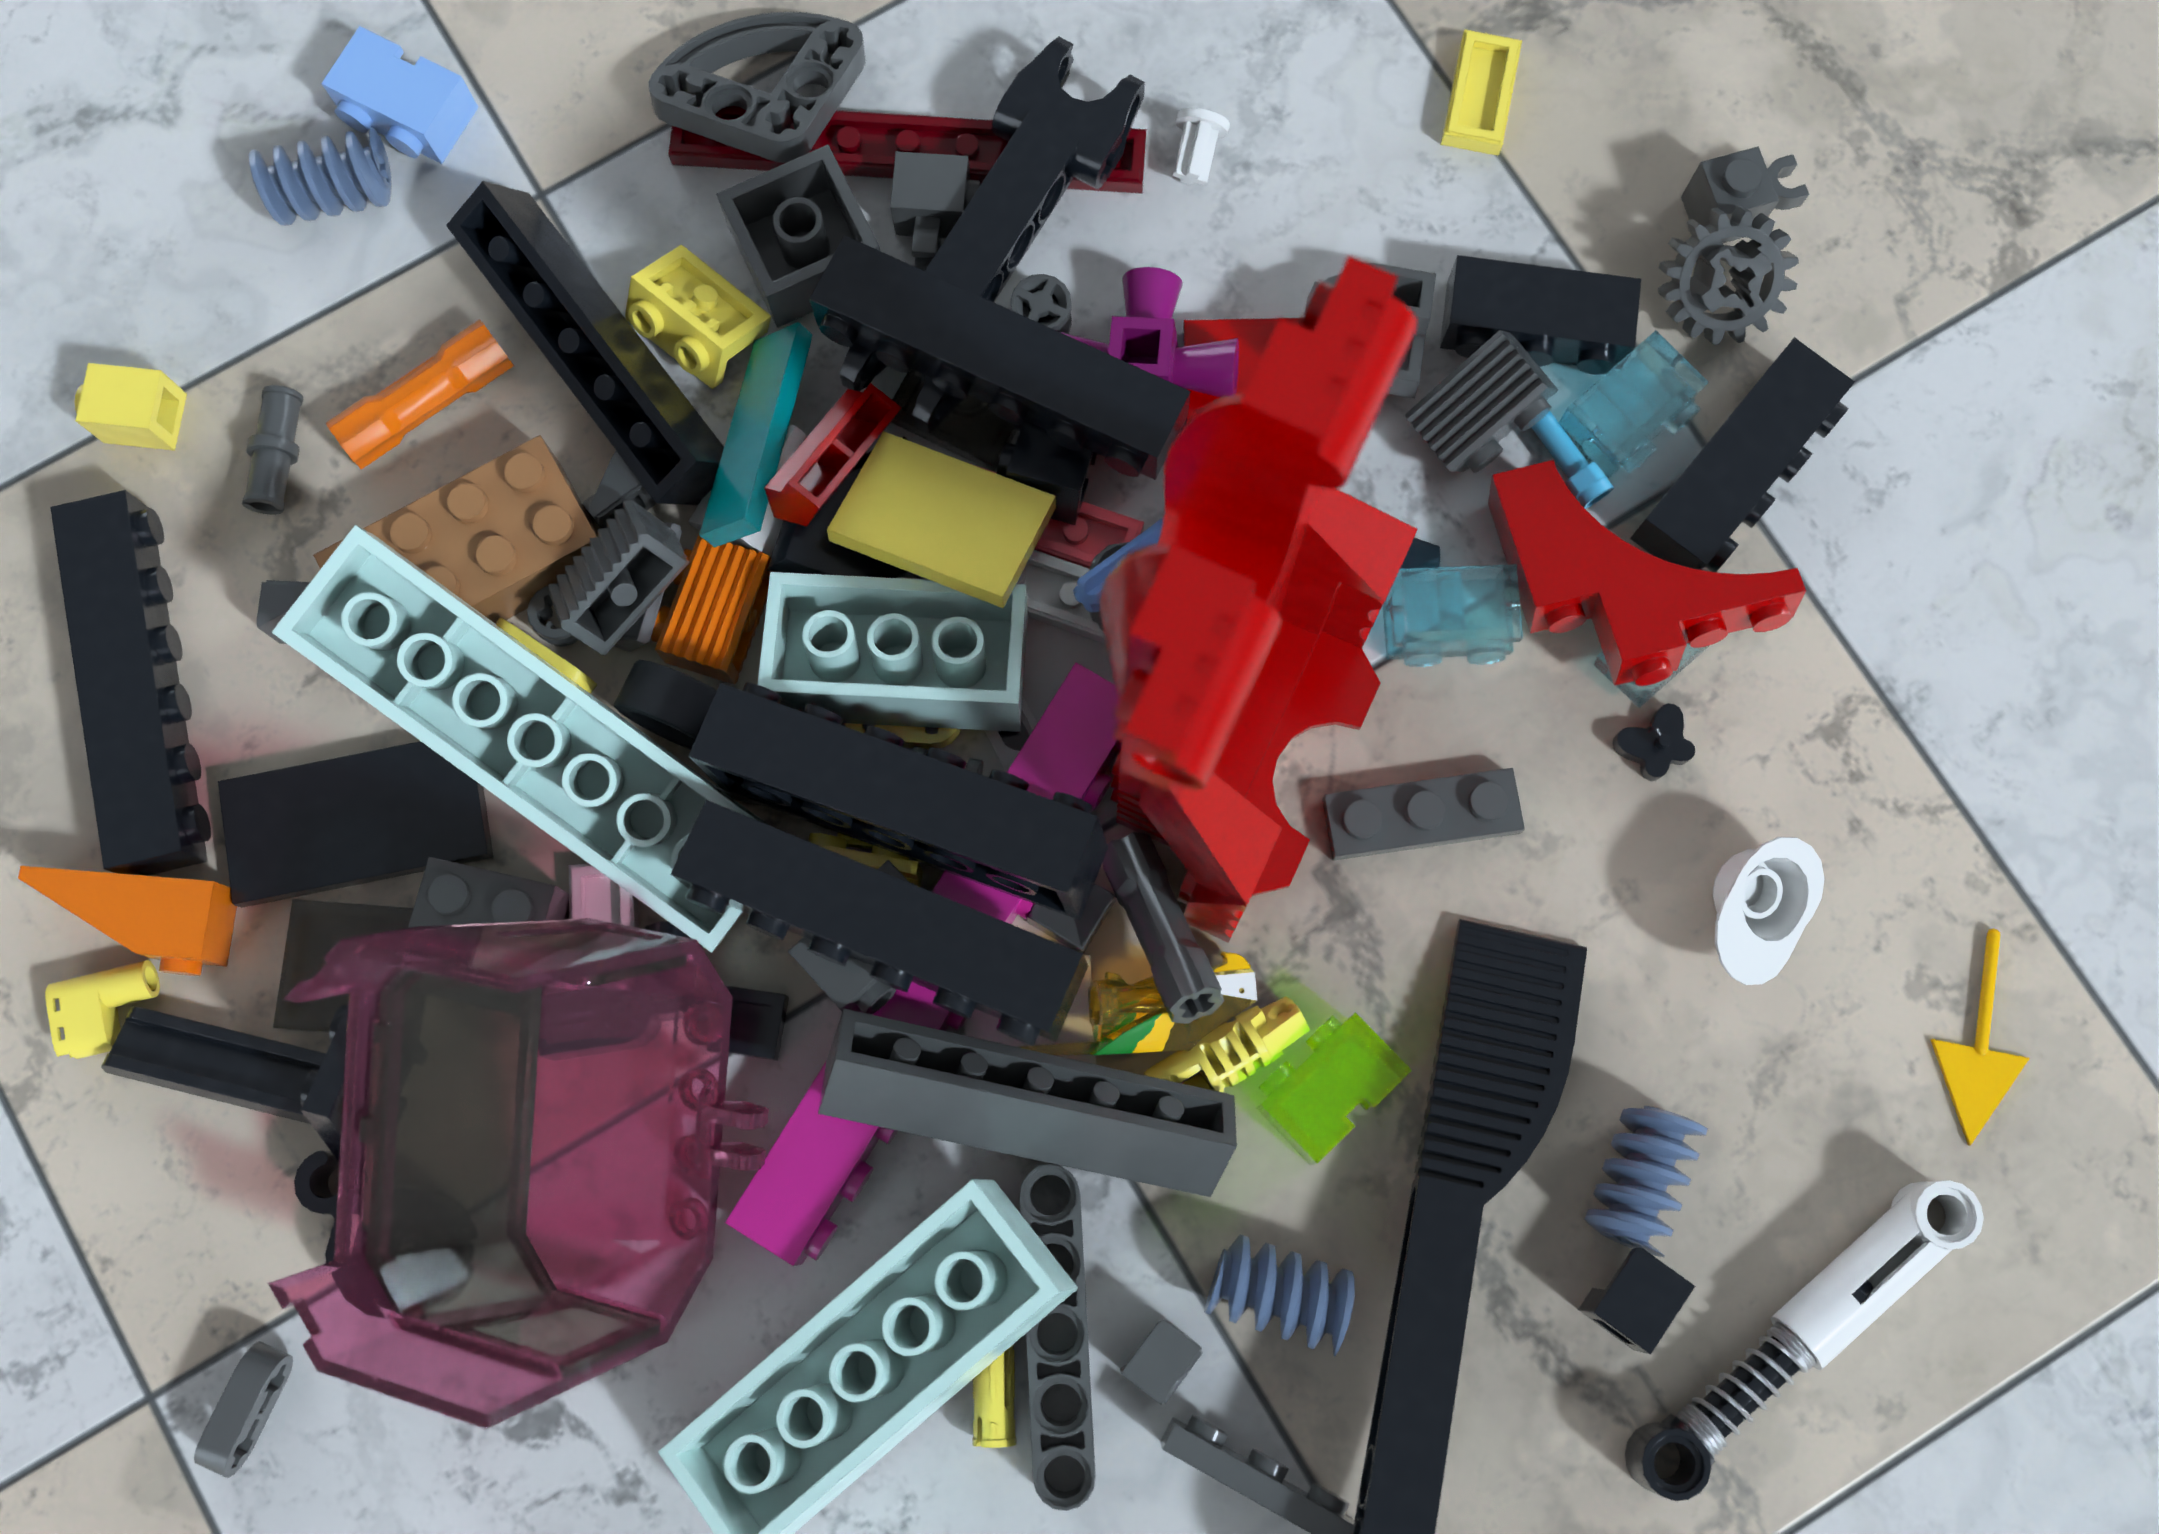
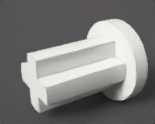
M1184 108L1178 111L1176 125L1183 133L1173 176L1181 178L1180 182L1187 185H1192L1193 183L1206 185L1216 141L1227 136L1230 123L1222 115L1209 110Z

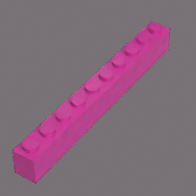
M1075 662L1007 773L1026 781L1029 784L1028 792L1051 800L1055 792L1066 793L1089 803L1093 807L1092 811H1094L1113 779L1105 774L1117 752L1119 753L1121 750V742L1113 738L1119 721L1114 718L1119 703L1116 686ZM946 871L932 891L1009 924L1013 923L1017 915L1027 919L1028 914L1035 905L1034 903ZM913 982L908 992L896 989L893 997L880 1010L872 1014L946 1031L949 1026L958 1031L966 1020L965 1017L934 1004L932 1001L936 992ZM826 1062L725 1222L792 1266L802 1265L807 1256L816 1261L819 1259L838 1228V1225L830 1221L832 1215L844 1197L851 1202L857 1198L874 1167L866 1163L879 1139L889 1144L898 1132L897 1130L818 1114Z

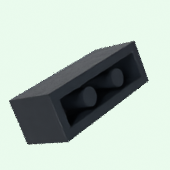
M1457 255L1447 281L1440 348L1455 350L1458 355L1469 358L1493 335L1502 330L1512 333L1539 367L1557 363L1577 366L1580 371L1587 374L1600 375L1612 371L1620 372L1636 344L1641 279Z

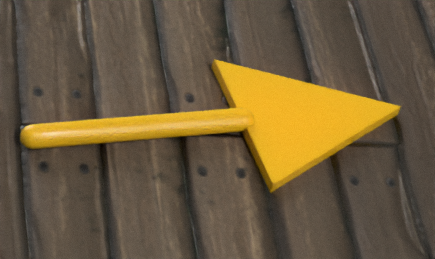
M1995 928L1989 929L1986 935L1974 1047L1930 1039L1968 1146H1971L2030 1059L1988 1050L2001 936L1999 930Z

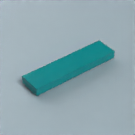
M799 322L754 341L699 536L713 547L721 546L761 531L769 502L764 487L777 472L813 334Z

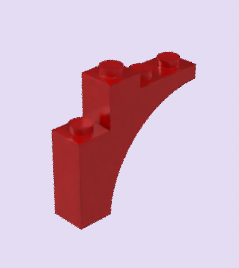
M1554 460L1492 475L1488 506L1530 633L1547 629L1552 633H1564L1580 627L1587 619L1592 618L1614 686L1632 681L1638 686H1647L1667 679L1673 674V671H1677L1687 643L1693 648H1701L1723 640L1728 633L1753 628L1755 632H1767L1777 629L1794 617L1806 592L1798 568L1756 574L1717 573L1671 563L1636 548L1601 525L1579 503L1557 471Z

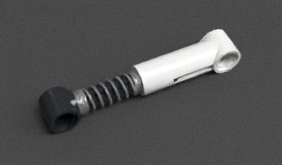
M1950 1180L1916 1182L1901 1188L1894 1197L1891 1208L1770 1318L1773 1326L1770 1327L1771 1330H1767V1336L1759 1337L1760 1347L1757 1350L1752 1348L1746 1349V1360L1744 1362L1733 1361V1372L1731 1374L1720 1373V1384L1717 1386H1705L1706 1396L1703 1399L1692 1398V1404L1687 1403L1686 1407L1682 1408V1411H1678V1415L1669 1414L1662 1422L1647 1423L1634 1431L1627 1441L1625 1450L1626 1467L1633 1480L1643 1488L1674 1501L1689 1500L1701 1493L1709 1482L1711 1466L1715 1463V1454H1719L1723 1447H1727L1725 1438L1731 1432L1739 1435L1737 1427L1745 1419L1748 1422H1753L1751 1414L1758 1407L1762 1410H1767L1764 1402L1771 1395L1780 1398L1778 1389L1784 1383L1794 1385L1791 1377L1798 1371L1807 1373L1808 1369H1812V1367L1818 1370L1823 1369L1952 1249L1964 1248L1974 1242L1981 1232L1984 1219L1982 1206L1975 1194L1963 1184ZM1933 1198L1941 1203L1946 1216L1945 1223L1938 1232L1931 1227L1927 1218V1208ZM1667 1443H1674L1680 1454L1679 1468L1672 1476L1660 1479L1655 1471V1455L1660 1447Z

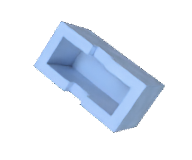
M359 26L321 83L337 106L334 110L335 114L344 123L359 132L367 133L370 127L374 128L378 133L384 135L393 147L409 157L417 158L419 154H422L442 164L478 109V105L462 76L420 56L415 65H412L400 59L404 53L401 46Z

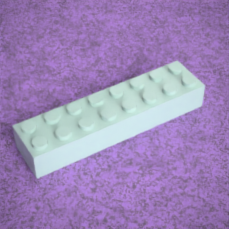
M354 525L272 633L712 953L743 911L727 905L723 915H719L688 901L685 897L689 889L673 877L671 872L706 800L762 823L765 822L381 539Z

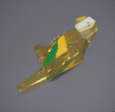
M1221 952L1220 955L1223 962L1212 967L1222 988L1221 994L1224 1002L1211 1015L1200 1017L1189 1024L1171 1021L1156 988L1153 976L1133 984H1127L1119 974L1105 972L1103 980H1094L1088 987L1089 1020L1094 1040L1022 1045L1018 1047L1051 1055H1107L1191 1050L1200 1039L1257 1001L1255 972L1243 956L1237 953Z

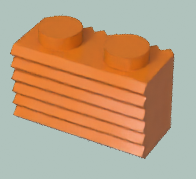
M698 534L693 550L684 549L683 553L687 556L686 559L690 563L673 580L674 584L679 585L671 608L662 606L658 611L651 639L657 643L655 651L665 663L735 685L738 682L739 673L743 668V662L747 658L748 649L751 647L752 638L755 636L756 627L759 625L760 616L763 614L764 605L767 602L770 572L767 571L771 558L763 552H756L751 548L746 549L740 545H733L730 542L713 547Z

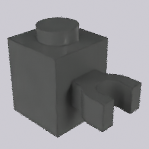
M1759 146L1702 161L1681 195L1689 220L1694 219L1705 227L1710 224L1709 216L1711 209L1716 207L1725 212L1730 220L1736 206H1743L1752 212V219L1760 213L1769 217L1774 208L1788 210L1802 206L1809 196L1806 185L1786 188L1778 180V178L1790 176L1797 166L1794 154L1776 159L1768 168ZM1729 237L1721 241L1726 243L1745 237Z
M897 151L895 153L890 204L895 234L913 236L911 252L912 257H915L914 267L923 271L926 270L941 247V238H947L981 185L980 180H971L968 156Z

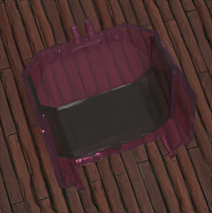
M591 918L416 926L341 939L324 956L327 964L312 979L300 981L283 998L284 1000L302 1003L349 993L334 1261L268 1283L281 1308L285 1309L294 1305L311 1337L302 1345L316 1370L488 1429L667 1343L713 1259L720 1166L732 1168V1170L749 1171L761 1169L762 1165H765L766 1150H763V1148L744 1142H722L723 1125L734 1126L743 1130L765 1128V1124H768L769 1109L746 1101H725L733 997L696 939Z

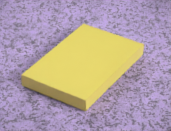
M883 431L828 526V538L830 542L1004 608L1056 509V496Z

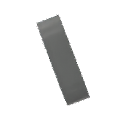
M261 1341L255 1343L247 1350L236 1366L198 1442L194 1454V1462L226 1478L233 1476L242 1467L252 1452L287 1382L293 1365V1356Z

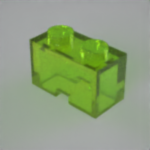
M1356 1012L1343 1023L1332 1015L1305 1041L1313 1052L1296 1069L1286 1060L1258 1087L1267 1097L1256 1109L1310 1166L1318 1164L1355 1127L1346 1116L1358 1104L1366 1111L1370 1107L1374 1108L1412 1071Z

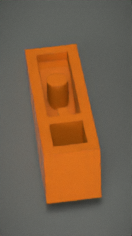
M20 866L18 879L135 954L160 960V972L201 976L202 965L223 967L228 965L237 906L232 904L231 888L206 880Z

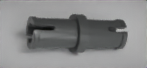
M270 385L265 386L262 390V405L256 435L248 438L246 451L252 458L246 494L244 495L242 505L257 513L277 515L283 513L285 507L284 497L290 465L298 462L300 449L294 442L299 411L303 404V395L288 387Z

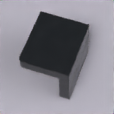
M1635 1247L1630 1251L1606 1289L1592 1288L1578 1310L1632 1350L1651 1355L1690 1296L1695 1285L1645 1249Z

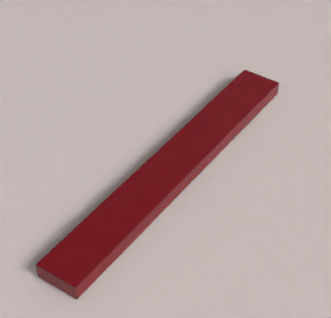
M730 106L721 109L715 116L720 119L733 120L741 117L746 110L741 107ZM836 111L808 153L829 144L844 176L892 179L896 151L968 156L971 180H980L982 184L1008 144V141L993 134L991 130L993 120ZM791 114L792 124L789 127V129L795 130L793 123V115ZM675 126L671 128L668 156L672 165L769 171L785 164L757 156ZM1131 128L1123 156L1101 188L1095 189L1074 177L1067 189L1142 194L1147 129Z

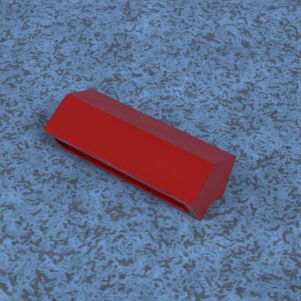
M872 383L863 392L847 389L764 487L774 518L808 526L879 439L882 432L888 428L902 407Z

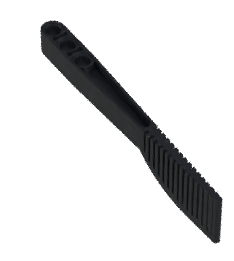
M1462 919L1458 921L1442 1019L1439 1027V1037L1436 1044V1055L1433 1062V1073L1430 1079V1091L1427 1096L1428 1103L1424 1114L1425 1121L1421 1131L1422 1139L1417 1154L1419 1157L1414 1171L1416 1175L1412 1183L1364 1460L1353 1534H1435L1483 1207L1511 1181L1527 1162L1544 1136L1558 1107L1568 1077L1575 1043L1587 947Z

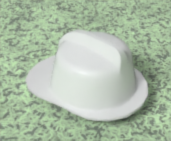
M1777 837L1763 843L1758 849H1747L1731 856L1721 866L1715 878L1712 895L1717 911L1715 922L1716 950L1719 961L1729 976L1744 985L1764 984L1777 976L1788 961L1805 926L1813 917L1822 899L1825 880L1822 862L1812 846L1796 837Z

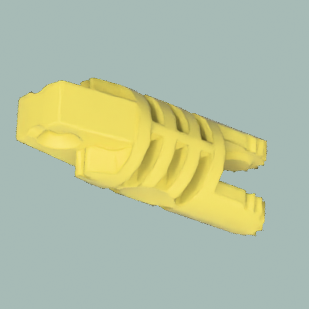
M1285 996L1261 1009L1259 1006H1255L1234 1017V1021L1225 1022L1203 1035L1199 1042L1193 1041L1148 1068L1144 1075L1181 1083L1199 1072V1074L1182 1084L1223 1093L1225 1087H1233L1255 1074L1256 1069L1260 1066L1265 1068L1284 1054L1282 1050L1309 1032L1310 1028L1299 1007L1293 1000Z

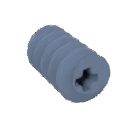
M372 127L369 129L368 147H362L354 132L349 131L345 134V151L342 152L338 151L329 136H323L321 138V156L315 157L304 140L297 143V160L295 161L290 160L281 145L273 147V165L267 166L259 151L251 150L249 153V165L257 193L272 218L280 225H292L296 220L297 214L306 221L316 220L320 215V209L328 216H339L343 211L344 203L351 211L359 212L363 211L367 206V199L376 207H385L390 202V165L383 142L377 131Z
M1644 1106V1108L1623 1109L1619 1120L1633 1133L1614 1134L1611 1145L1624 1158L1605 1159L1602 1168L1606 1175L1617 1184H1597L1593 1193L1609 1209H1588L1585 1220L1600 1234L1632 1249L1635 1247L1643 1248L1654 1256L1664 1257V1254L1649 1243L1650 1236H1672L1674 1230L1657 1216L1659 1211L1681 1210L1682 1204L1667 1193L1666 1190L1668 1185L1689 1186L1691 1179L1677 1169L1675 1163L1676 1160H1698L1699 1153L1683 1142L1685 1135L1706 1136L1708 1128L1687 1117L1656 1107Z
M1240 1234L1229 1249H1223L1204 1313L1210 1315L1222 1299L1228 1300L1230 1322L1237 1323L1246 1309L1250 1307L1254 1309L1255 1330L1262 1332L1273 1316L1280 1317L1281 1339L1288 1341L1301 1324L1306 1326L1308 1348L1315 1349L1325 1333L1332 1335L1333 1356H1336L1346 1335L1355 1299L1353 1271L1342 1268L1329 1284L1326 1262L1316 1260L1306 1274L1303 1275L1301 1254L1292 1251L1286 1256L1280 1266L1277 1267L1275 1245L1265 1243L1255 1257L1251 1258L1249 1237Z

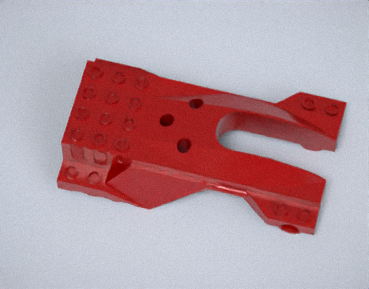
M1348 256L1335 286L1321 280L1319 281L1310 298L1300 325L1281 317L1279 318L1244 393L1219 398L1198 409L1173 440L1164 465L1165 514L1158 544L1149 545L1128 553L1106 578L1099 600L1102 627L1119 700L1114 714V718L1119 721L1113 738L1121 742V750L1111 772L1115 776L1111 784V788H1114L1110 798L1111 801L1118 803L1116 823L1136 832L1149 834L1151 839L1171 847L1188 870L1177 901L1187 905L1184 917L1188 925L1229 943L1251 896L1288 888L1292 882L1310 839L1290 826L1277 806L1273 786L1277 759L1291 740L1311 728L1339 725L1360 730L1381 684L1362 647L1383 603L1386 601L1418 530L1338 490L1347 482L1418 328L1417 318L1413 312L1401 301L1392 297L1398 276L1352 256Z

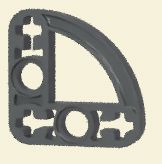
M804 12L765 13L720 24L681 45L651 75L648 84L654 113L660 120L669 125L775 162L787 163L807 154L812 149L862 72L866 62L863 35L861 30L849 21ZM774 52H799L771 94L712 74L714 71L730 63L748 57ZM828 53L833 54L831 57L832 67L829 65ZM808 84H818L827 89L823 94L816 97H804L796 93L801 87ZM730 106L741 107L746 110L741 117L733 120L720 119L715 116L721 109ZM791 114L793 115V123L795 130L789 129V127L792 124Z

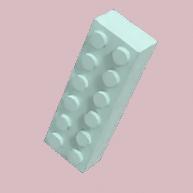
M972 1179L667 1443L658 1453L714 1534H794L1076 1291L1078 1287L995 1180Z

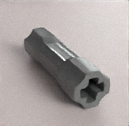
M1132 832L1124 838L1111 840L1107 844L1108 849L1103 860V869L1118 903L1124 907L1151 967L1154 983L1171 1021L1189 1024L1200 1017L1211 1015L1224 1002L1221 994L1222 988L1204 950L1198 946L1170 887L1167 871L1150 835Z

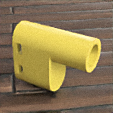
M145 960L48 984L45 991V1001L52 1044L57 1057L69 1054L70 1058L81 1059L111 1051L121 1031L117 1007L154 998L159 994V977L151 961ZM56 999H59L60 1011H57ZM60 1028L64 1029V1040L61 1039Z

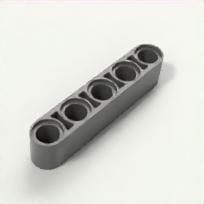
M1046 1164L1033 1169L1022 1182L1019 1196L1020 1214L1044 1245L1051 1243L1061 1244L1072 1255L1074 1265L1069 1277L1078 1289L1048 1315L1059 1313L1071 1318L1076 1325L1077 1338L1070 1348L1056 1352L1047 1349L1041 1343L1038 1335L1040 1322L1026 1333L1032 1467L1035 1490L1043 1503L1053 1509L1067 1511L1078 1508L1088 1500L1094 1490L1096 1477L1081 1197L1078 1182L1070 1171L1059 1165ZM1057 1176L1064 1180L1069 1187V1203L1059 1214L1044 1215L1033 1205L1031 1198L1032 1188L1042 1177ZM1057 1384L1069 1385L1078 1393L1081 1406L1077 1414L1070 1420H1053L1043 1410L1042 1396L1051 1386ZM1063 1455L1073 1457L1079 1461L1085 1473L1081 1484L1068 1492L1058 1491L1051 1487L1045 1475L1048 1463L1054 1458Z

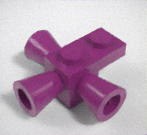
M1140 267L1129 270L1123 275L1122 284L1126 317L1112 316L1109 344L1063 333L1182 388L1221 398L1236 395L1239 365L1238 338L1178 347L1175 321L1172 319L1183 282L1178 275L1171 271L1156 267Z

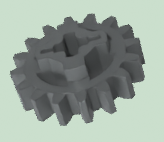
M1736 206L1729 220L1726 213L1716 207L1710 211L1709 225L1704 227L1694 219H1690L1687 222L1691 237L1686 242L1681 239L1671 238L1669 245L1678 253L1675 261L1660 262L1659 269L1672 277L1670 282L1658 287V292L1664 299L1674 301L1668 307L1666 313L1676 323L1684 320L1682 329L1690 336L1696 338L1704 330V337L1712 344L1719 345L1725 331H1727L1731 338L1737 343L1745 342L1746 327L1751 324L1762 332L1768 330V324L1764 315L1769 310L1784 314L1787 308L1778 299L1780 292L1796 290L1798 284L1785 276V270L1799 264L1797 256L1789 251H1781L1792 239L1789 234L1780 229L1772 231L1775 221L1760 213L1752 219V212L1743 206ZM1729 237H1747L1752 239L1749 242L1741 240L1734 246L1723 245L1721 241ZM1720 259L1729 266H1732L1729 272L1732 277L1731 283L1736 289L1735 292L1724 285L1726 282L1723 274L1725 269L1721 265ZM1694 265H1695L1694 273H1693V276L1691 277V273H1692L1693 267H1694ZM1721 306L1733 307L1735 310L1724 314H1712Z

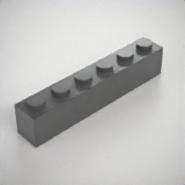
M843 1009L826 1061L818 1114L1207 1197L1212 1196L1237 1147L1235 1095L848 1009Z

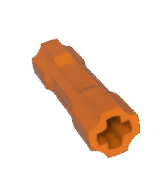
M479 319L443 343L434 356L376 395L363 397L327 421L326 425L348 456L362 470L399 445L405 434L464 394L477 392L514 367V365L484 323Z

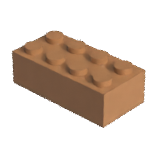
M541 435L363 528L381 539L495 624L499 618L507 620L528 609L529 602L534 594L543 587L548 586V584L557 583L556 575L565 574V566L574 565L573 557L582 556L581 547L590 546L589 538L598 537L597 529L583 507L560 462ZM344 539L313 555L320 569Z

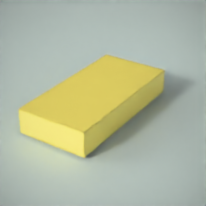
M1464 29L1441 145L1499 156L1504 141L1522 40Z

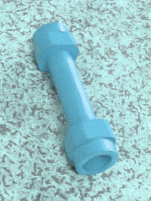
M1551 411L1531 427L1567 476L1568 480L1565 481L1568 489L1585 509L1599 502L1614 489V486L1595 461L1590 464L1587 462Z

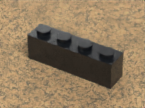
M1794 337L1630 539L1651 555L1665 561L1698 570H1703L1706 567L1711 572H1717L1739 545L1730 536L1741 522L1752 528L1776 500L1775 497L1767 492L1775 480L1780 477L1789 483L1813 454L1804 447V444L1814 432L1825 438L1848 411L1849 408L1842 404L1840 400L1855 381Z

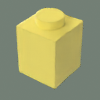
M88 363L84 383L78 387L75 394L74 405L77 414L75 421L106 444L175 451L187 394L161 370Z

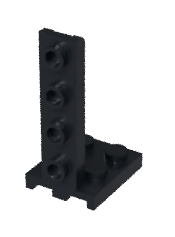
M357 984L348 1005L340 1006L332 1019L329 1030L330 1046L326 1053L142 1007L131 1006L125 1018V1023L101 1068L109 1074L311 1124L343 1167L368 1173L373 1161L367 1153L369 1144L379 1121L389 1123L398 1101L397 1096L391 1094L404 1062L414 1064L418 1050L384 990Z

